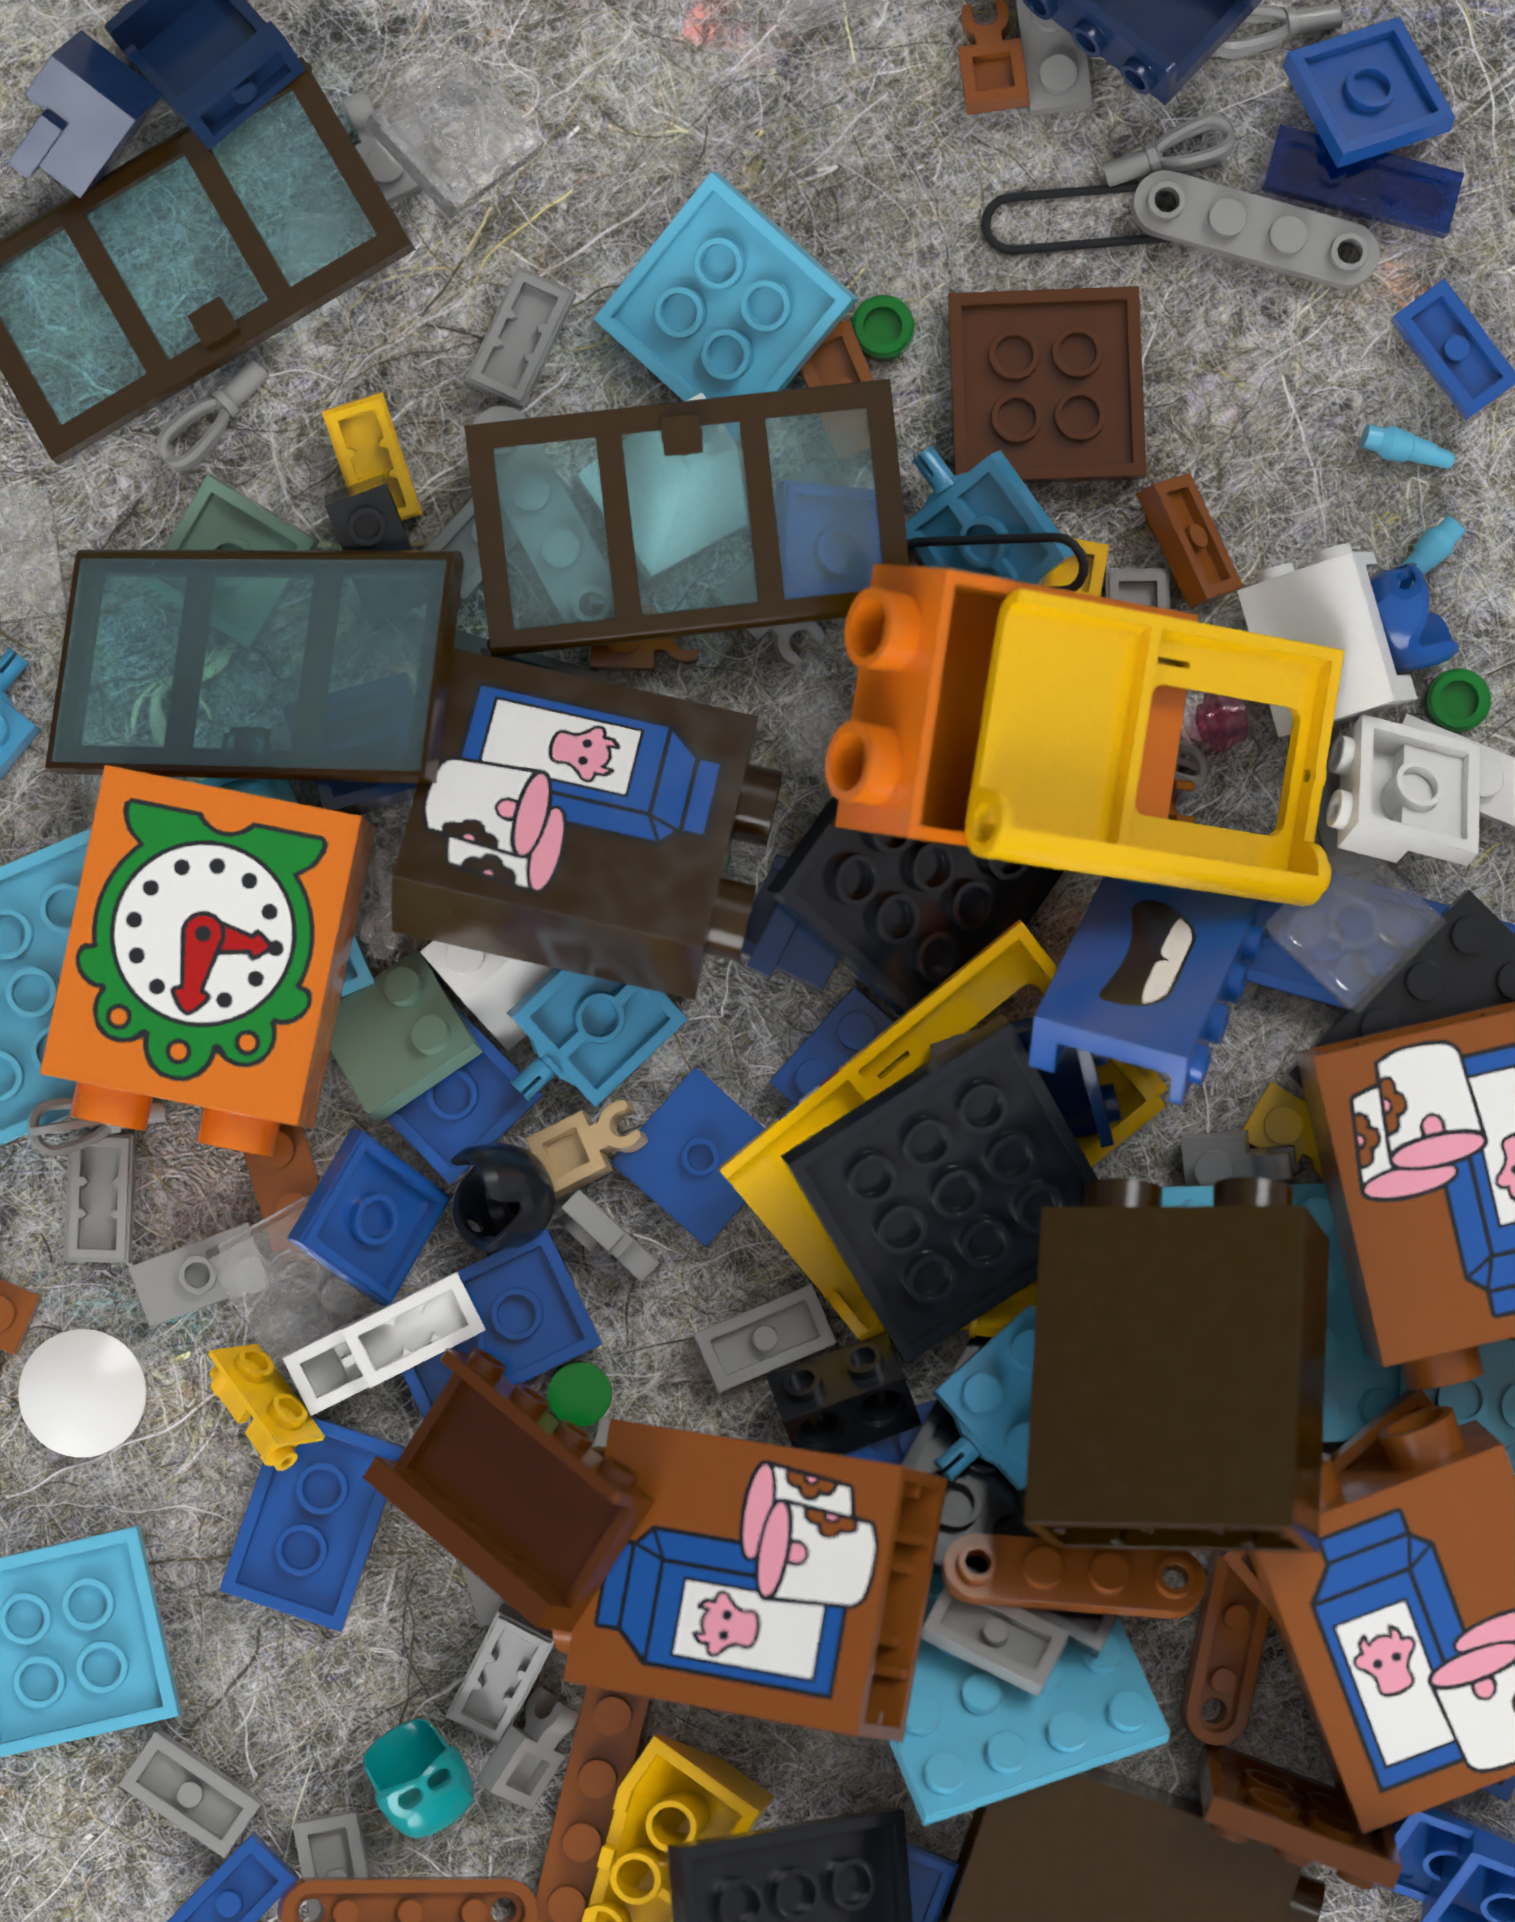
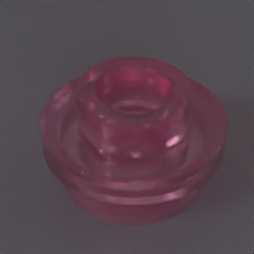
M1205 693L1203 704L1197 706L1195 713L1198 733L1204 742H1210L1216 752L1230 751L1234 743L1243 742L1247 737L1248 718L1242 699Z

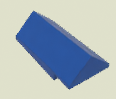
M1440 1804L1391 1823L1403 1865L1395 1888L1391 1891L1423 1902L1421 1922H1515V1838Z

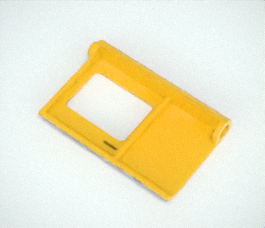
M1023 588L1013 590L1005 598L1000 608L996 625L966 818L965 834L971 852L984 858L1305 907L1313 905L1327 890L1332 874L1326 852L1322 846L1314 843L1322 790L1326 782V765L1345 650ZM1179 662H1183L1182 667H1178ZM1166 685L1281 706L1290 710L1293 722L1277 823L1272 833L1262 835L1146 816L1137 811L1135 801L1153 691L1157 686Z
M1021 920L1014 923L718 1167V1170L799 1265L860 1341L885 1333V1330L780 1156L932 1059L931 1044L968 1032L1022 986L1033 984L1044 996L1058 968ZM1107 1057L1108 1065L1097 1067L1101 1085L1114 1084L1122 1121L1110 1123L1114 1141L1112 1146L1101 1148L1097 1133L1075 1138L1092 1168L1166 1108L1160 1096L1168 1088L1154 1070L1138 1065L1134 1066L1133 1064Z

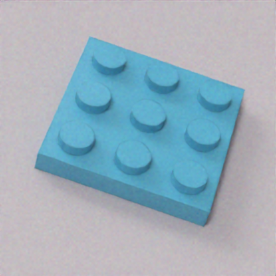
M710 172L593 319L683 401H687L700 393H703L707 399L784 390L859 298L719 172ZM739 422L723 423L734 442L739 444L741 442Z
M140 1525L0 1557V1758L173 1718L182 1714Z

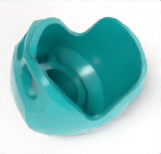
M412 1719L397 1725L376 1739L364 1754V1768L375 1788L376 1795L374 1798L379 1809L397 1830L408 1837L419 1839L444 1830L457 1821L474 1801L472 1777L461 1753L455 1746H449L436 1728L425 1719Z

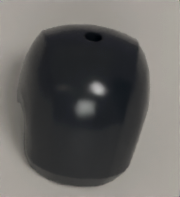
M489 1143L464 1148L451 1159V1163L456 1166L474 1165L458 1186L453 1201L454 1223L460 1235L471 1246L482 1251L518 1248L535 1240L547 1228L554 1212L555 1192L547 1169L536 1155L520 1146L508 1143ZM468 1220L477 1223L481 1232L473 1231Z

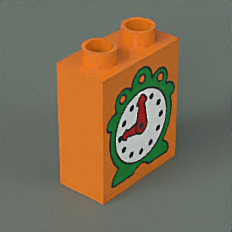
M105 765L40 1074L77 1081L69 1116L147 1131L154 1097L203 1107L196 1142L268 1157L274 1156L280 1123L314 1128L376 827L358 815Z

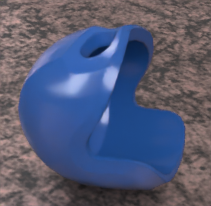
M1412 562L1395 569L1379 571L1369 578L1396 672H1409L1438 665L1450 660L1459 652L1458 643L1452 640L1445 621L1438 614L1428 613L1429 590L1423 573L1416 567L1417 564Z

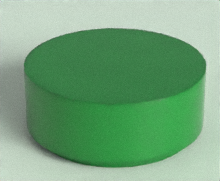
M889 295L870 297L857 307L852 317L851 326L863 355L868 359L879 362L894 360L905 353L912 342L914 319L910 309L898 298Z
M1463 668L1450 669L1441 673L1429 684L1424 697L1425 711L1432 724L1456 734L1465 733L1477 727L1486 718L1491 705V695L1486 682L1477 673Z
M572 1362L563 1366L554 1374L548 1386L547 1396L550 1408L559 1420L570 1421L579 1427L597 1422L607 1412L612 1401V1386L608 1376L598 1366L589 1362Z

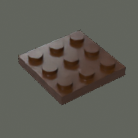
M1139 286L948 293L954 476L970 471L990 454L1001 450L1024 484L1145 479L1147 473Z
M1203 1744L1196 1762L1204 1821L1212 1823L1211 1829L1215 1833L1238 1843H1248L1249 1838H1253L1272 1845L1276 1855L1299 1866L1309 1867L1312 1861L1331 1867L1337 1870L1336 1875L1341 1880L1361 1889L1372 1890L1376 1884L1394 1890L1403 1865L1391 1823L1363 1834L1340 1800L1336 1787L1223 1745Z

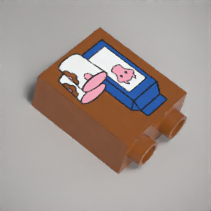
M1515 1001L1295 1052L1364 1354L1383 1367L1401 1363L1408 1390L1439 1388L1477 1378L1484 1374L1478 1345L1515 1337Z
M1437 1406L1419 1410L1385 1425L1378 1432V1437L1385 1454L1336 1473L1329 1454L1322 1453L1319 1553L1248 1552L1339 1798L1363 1834L1515 1776V1475L1503 1443L1477 1420L1459 1426L1454 1410L1450 1406Z
M611 1419L606 1447L595 1446L592 1449L603 1458L605 1456L613 1457L633 1469L639 1476L635 1485L655 1501L572 1632L552 1630L556 1648L560 1652L568 1653L563 1681L856 1737L903 1742L948 1479L902 1465Z

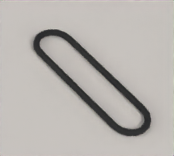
M1140 182L1121 183L1110 188L1108 185L1011 192L997 196L988 203L982 214L981 221L984 238L990 246L1003 254L1012 255L1171 242L1147 234L1026 245H1006L998 241L992 233L990 226L991 217L994 211L1002 204L1017 201L1135 192Z
M1028 533L916 537L907 540L908 551L911 548L928 546L1057 542L1071 548L1076 555L1079 563L1078 575L1069 585L1045 587L1076 592L1084 585L1088 576V560L1085 551L1075 539L1067 534Z

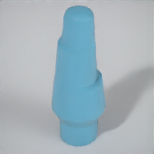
M1367 424L1361 435L1360 447L1376 452L1384 460L1403 463L1412 461L1450 469L1455 461V454L1453 452L1438 447L1436 443L1415 436L1413 433L1393 425L1382 428Z
M1448 515L1438 526L1429 528L1424 532L1413 546L1414 551L1400 566L1411 562L1416 563V567L1420 569L1423 575L1427 574L1452 554L1455 543L1466 533V530L1453 517Z

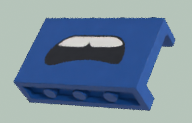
M1103 876L1035 1013L1029 1066L1054 1073L1066 1046L1169 1074L1172 1078L1169 1102L1183 1105L1192 1083L1202 1086L1206 1079L1213 1048L1209 1046L1210 1042L1221 1044L1224 1038L1231 1007L1227 1006L1228 1002L1235 1004L1240 1002L1248 975V966H1244L1245 963L1255 965L1259 959L1265 937V927L1256 925L1260 900Z

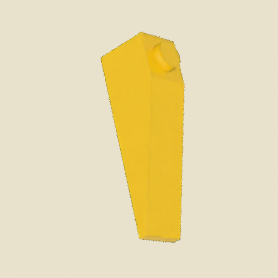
M656 1733L618 1788L613 1806L614 1814L606 1843L601 1849L597 1864L598 1872L582 1922H673L667 1845L752 1831L775 1796L724 1759Z

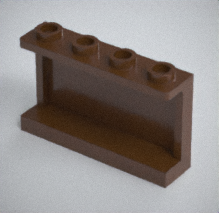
M446 1348L440 1361L451 1369L453 1374L401 1457L397 1461L376 1456L363 1479L535 1627L571 1633L655 1500L635 1485L639 1476L633 1469L613 1457L605 1456L603 1458L590 1448L594 1439L589 1433L570 1421L561 1419L559 1422L547 1412L550 1403L545 1397L526 1385L517 1383L515 1386L506 1379L503 1374L507 1368L497 1358L478 1348H474L470 1354Z

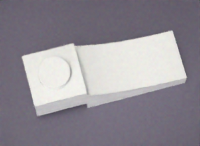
M456 1271L283 1355L282 1359L310 1416H313L368 1387L370 1389L444 1352L446 1348L450 1349L486 1329Z

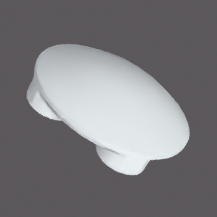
M76 1329L57 1334L42 1343L32 1353L22 1371L19 1381L18 1399L24 1422L31 1433L43 1445L57 1453L71 1457H93L109 1452L122 1444L134 1432L142 1418L147 1394L143 1364L125 1344L107 1333L91 1329Z

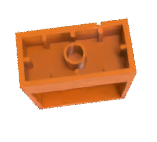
M873 564L870 588L863 590L855 598L845 623L844 639L846 651L850 660L858 666L851 721L844 723L837 729L830 741L826 754L825 775L827 785L832 795L839 800L835 827L968 846L965 834L966 818L996 625L1000 608L1005 598L1013 590L1023 588L1195 622L1198 621V615L948 568ZM1179 662L1178 667H1182L1183 662ZM1159 685L1153 691L1135 801L1137 811L1142 815L1164 819L1169 817L1187 689Z

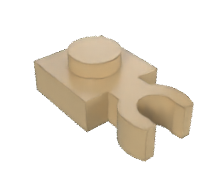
M620 1100L609 1104L602 1111L599 1121L594 1124L590 1115L581 1110L526 1138L531 1152L541 1160L550 1175L556 1199L614 1171L607 1157L608 1153L614 1150L624 1153L635 1152L649 1141L646 1134L640 1130L633 1131L623 1137L618 1135L617 1127L620 1120L636 1112L631 1103L626 1100Z

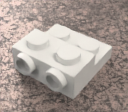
M1362 714L1345 736L1339 735L1329 756L1330 772L1340 775V789L1333 793L1326 815L1327 825L1338 829L1337 848L1397 863L1407 851L1468 866L1479 854L1481 745Z

